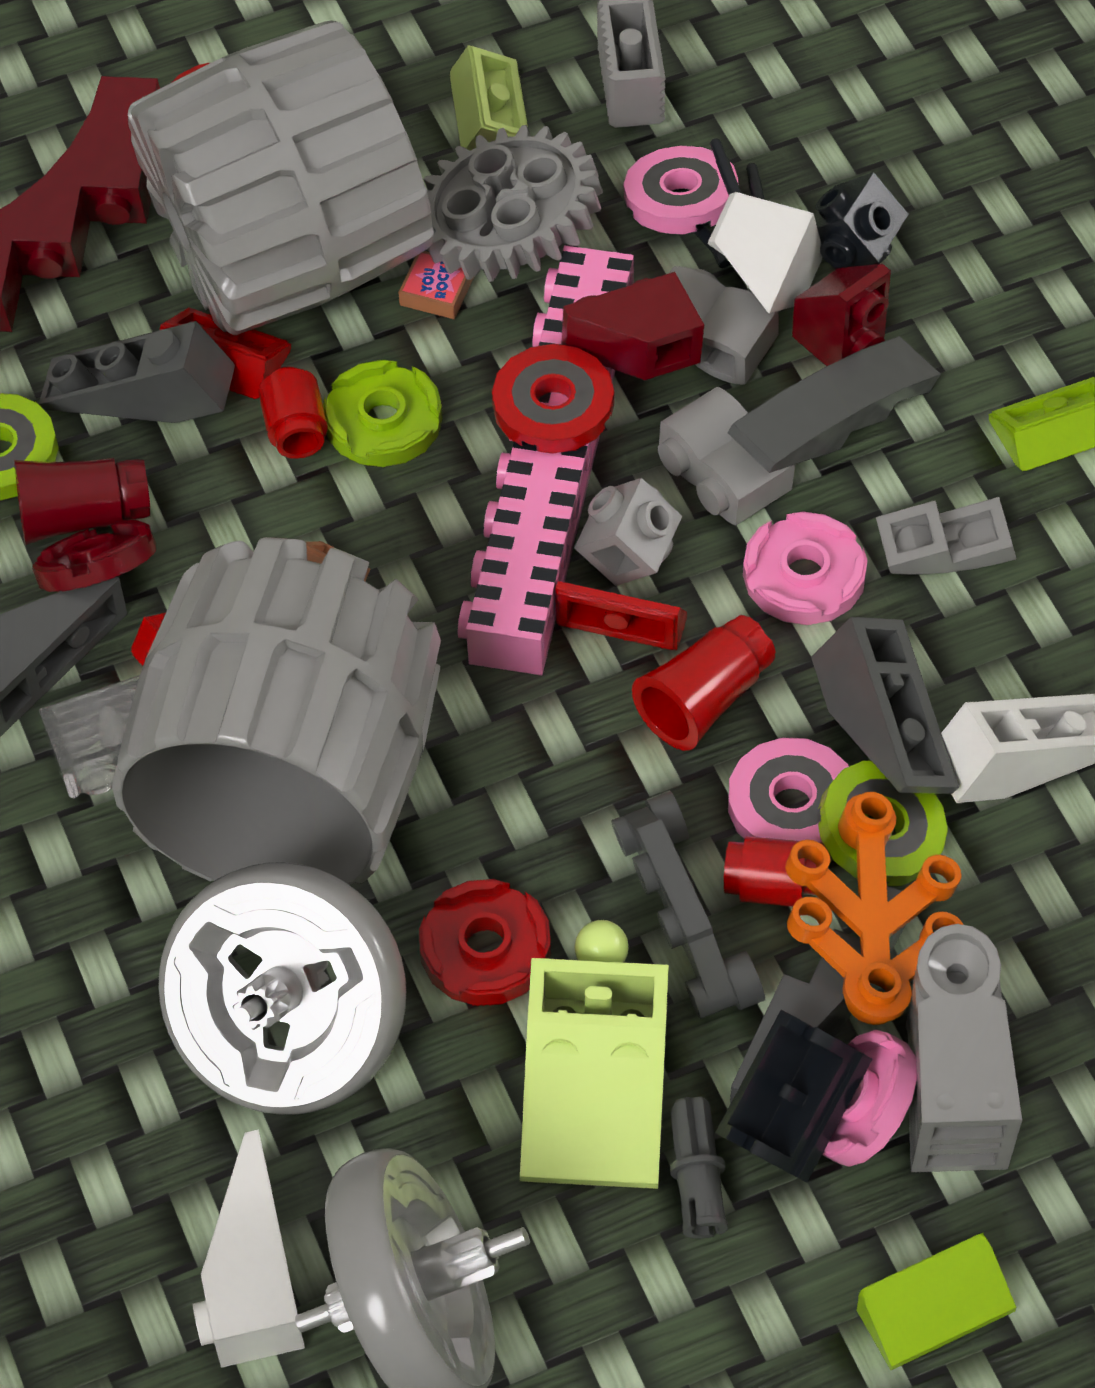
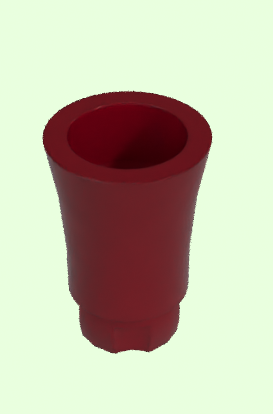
M114 458L69 462L14 460L25 545L62 534L111 526L114 522L122 521V519L135 520L151 516L148 481L143 459L125 460L116 464Z

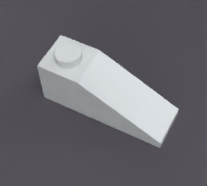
M1095 694L965 702L941 733L959 788L951 794L956 803L1005 799L1095 764Z
M259 1129L245 1132L201 1273L206 1300L193 1303L201 1346L215 1344L221 1368L305 1348L302 1332L299 1331L295 1322V1316L298 1313Z

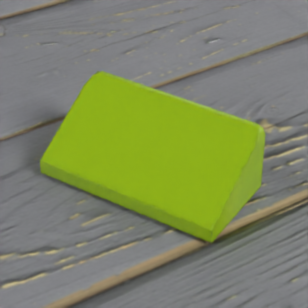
M1095 377L994 410L988 414L990 424L1014 464L1020 470L1027 471L1095 447Z
M981 1233L863 1288L859 1292L856 1311L889 1369L894 1370L1015 1312L1016 1305L993 1249L985 1235Z

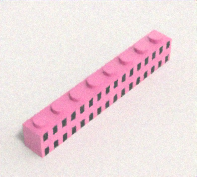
M564 245L559 268H549L547 272L544 302L549 303L547 314L538 312L536 315L532 339L533 347L549 344L561 345L563 306L575 303L585 296H597L632 285L634 283V255ZM605 367L610 373L613 382L615 370ZM551 392L542 395L538 400L545 405L557 406L565 403L569 398L561 393ZM600 435L596 440L572 451L553 454L537 451V445H530L522 441V446L514 442L511 453H501L496 476L497 489H502L499 502L489 501L484 520V537L489 538L486 551L477 550L472 564L471 587L476 588L473 602L463 601L458 621V638L467 639L469 664L543 676L556 621L555 588L558 581L565 582Z

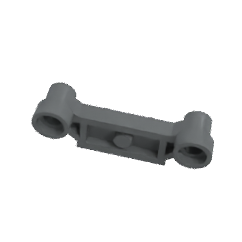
M669 790L646 799V807L611 820L617 841L625 857L636 852L639 853V855L632 857L645 893L650 894L657 891L665 909L657 911V915L669 946L673 949L682 945L696 977L685 981V986L699 1019L735 1005L739 1010H743L765 1001L761 981L746 951L722 959L712 926L674 847V844L689 839V833L682 812L672 792Z

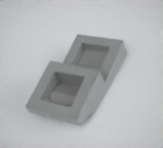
M999 497L940 514L934 500L876 517L890 573L893 574L949 573L996 565L1017 559Z

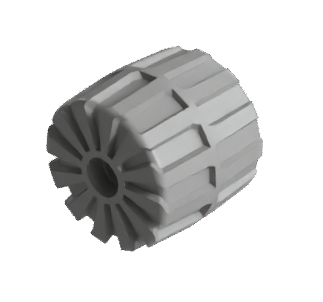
M333 20L324 21L236 51L133 102L129 107L128 126L131 131L132 145L138 164L147 176V189L158 215L169 219L174 230L169 242L181 267L188 266L194 292L204 309L207 310L209 308L214 323L223 332L228 331L232 335H238L320 306L414 258L432 245L434 235L431 217L432 210L408 134L404 129L381 76L377 73L366 51L356 37L350 34L340 22Z
M261 538L254 552L245 542L234 541L206 552L202 556L200 563L191 566L180 580L145 659L122 740L112 789L116 806L125 812L134 826L133 832L150 848L158 850L182 866V869L208 881H215L232 871L251 865L276 862L313 867L329 873L349 885L355 882L363 883L381 864L422 756L440 672V665L436 664L441 639L435 622H412L407 616L418 601V598L397 579H394L390 584L379 590L364 581L369 562L337 548H330L322 563L308 561L306 542L299 539Z

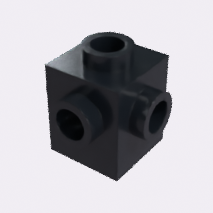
M874 172L835 185L818 200L815 205L817 213L814 217L821 241L820 253L824 260L835 270L845 267L880 264L890 254L892 250L890 243L909 214Z

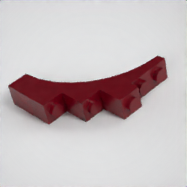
M101 76L91 111L71 146L40 180L10 204L0 209V332H12L23 275H35L45 279L80 277L90 221L105 222L112 225L124 223L147 224L151 197L147 189V176L138 164L132 145L131 131L128 126V110L133 102L160 89L158 78Z

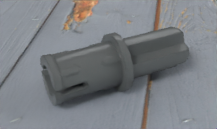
M703 1097L680 1098L675 1101L670 1111L676 1161L670 1165V1172L673 1178L678 1179L682 1206L683 1235L690 1238L714 1237L712 1226H715V1232L720 1235L728 1230L720 1174L725 1171V1160L716 1154L711 1107L708 1100Z

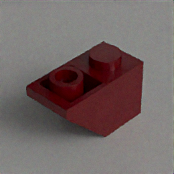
M884 264L838 268L794 298L792 337L826 366L862 349L884 342L891 270Z
M675 272L656 278H644L630 286L597 296H585L575 303L563 306L561 345L578 347L597 357L605 367L648 380L701 363L704 323Z

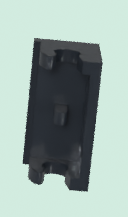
M780 1010L715 1133L807 1183L873 1059L821 1029L814 1028L799 1018Z

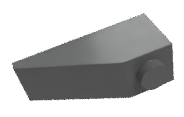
M118 577L84 588L60 591L0 614V737L127 615L121 583Z
M850 617L811 656L828 712L899 793L953 794L959 788L904 621L900 619Z

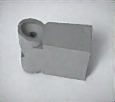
M953 924L941 927L927 937L919 951L905 1026L908 1033V1045L916 1056L917 1069L916 1086L909 1107L911 1172L1006 1170L1009 1167L1022 1123L1006 1002L1002 999L999 980L1001 962L997 948L989 937L973 926Z

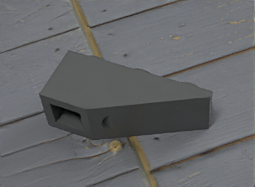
M194 321L52 358L39 405L44 410L178 423L224 411L235 364L205 330Z

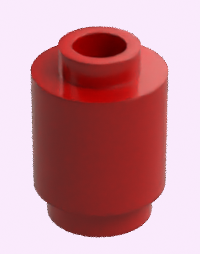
M295 367L277 369L261 382L258 389L268 439L284 457L299 459L311 456L322 448L324 436L328 430L317 379L311 372Z
M746 836L744 842L729 841L724 865V893L739 895L740 902L791 907L794 906L797 900L806 897V895H815L807 886H801L793 882L786 873V861L792 847L799 841ZM798 859L802 865L808 868H817L816 864L809 859Z

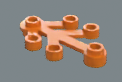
M865 792L852 797L847 802L838 823L841 838L847 845L855 849L857 853L858 896L828 869L830 854L817 841L802 840L797 842L792 847L785 865L786 873L793 882L801 886H807L818 897H803L796 901L787 920L789 933L797 941L809 944L844 977L842 992L849 1012L859 1021L870 1025L885 1024L897 1019L905 1012L912 996L910 981L915 976L919 951L927 937L934 933L933 930L953 924L963 925L961 920L951 913H933L928 917L920 933L919 940L890 960L889 938L935 901H945L951 898L961 880L962 874L959 865L953 859L944 855L930 856L924 861L916 881L888 902L885 845L895 828L896 814L891 802L885 796L876 792ZM864 814L870 815L875 819L868 818ZM798 859H809L816 864L817 868H808L802 865ZM930 873L940 874L948 883L937 882L931 877ZM832 911L860 937L861 955L829 927L832 922ZM800 916H812L817 920L819 925H808L800 918ZM870 983L880 986L886 992L875 990Z

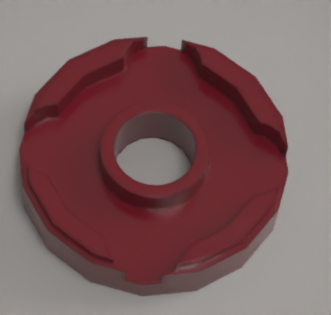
M139 520L117 521L111 525L113 534L98 535L96 529L90 531L86 529L57 541L45 548L36 558L37 562H34L32 566L39 588L48 592L84 588L110 580L134 569L147 561L156 552V542L150 525Z

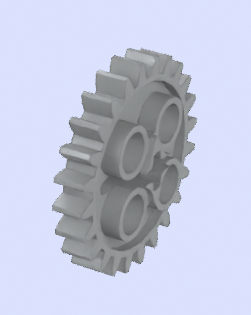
M522 125L515 137H508L505 129L500 128L497 132L496 140L489 143L483 136L478 135L476 136L477 148L469 151L464 147L457 146L455 150L458 159L455 162L448 160H439L437 162L442 174L441 176L431 175L424 178L428 189L427 193L432 210L431 217L434 230L432 245L426 250H429L435 264L443 261L448 273L451 274L462 268L465 278L468 280L476 276L481 269H484L488 282L494 281L500 269H507L511 278L515 279L519 274L520 266L527 263L534 271H540V258L548 255L558 261L562 259L559 246L563 243L578 246L580 241L576 230L592 229L594 225L590 214L601 210L597 196L602 194L603 190L591 154L586 155L582 142L579 141L571 144L569 135L566 132L553 138L547 126L539 130L535 136H531L527 125Z

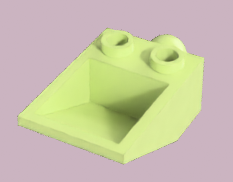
M596 920L588 923L580 930L575 940V953L578 960L532 958L520 1162L521 1182L658 1189L669 965L624 963L629 950L628 939L624 931L611 921Z

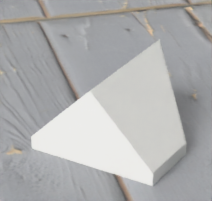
M738 192L729 195L707 243L727 258L769 314L794 307V298L810 288L823 258L820 253L821 241L814 213Z

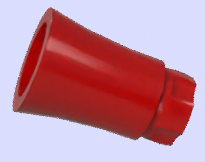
M739 615L721 627L712 628L692 646L633 682L632 697L638 713L650 730L668 745L683 751L692 750L713 723L758 681L759 674L775 660L776 651L773 641L765 634L758 622L745 615Z

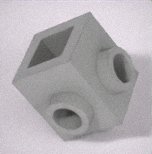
M642 478L615 487L608 486L602 489L589 504L588 520L574 548L615 586L658 572L661 563L668 557L673 548L672 538L682 515L663 498L662 494L655 487L649 485Z

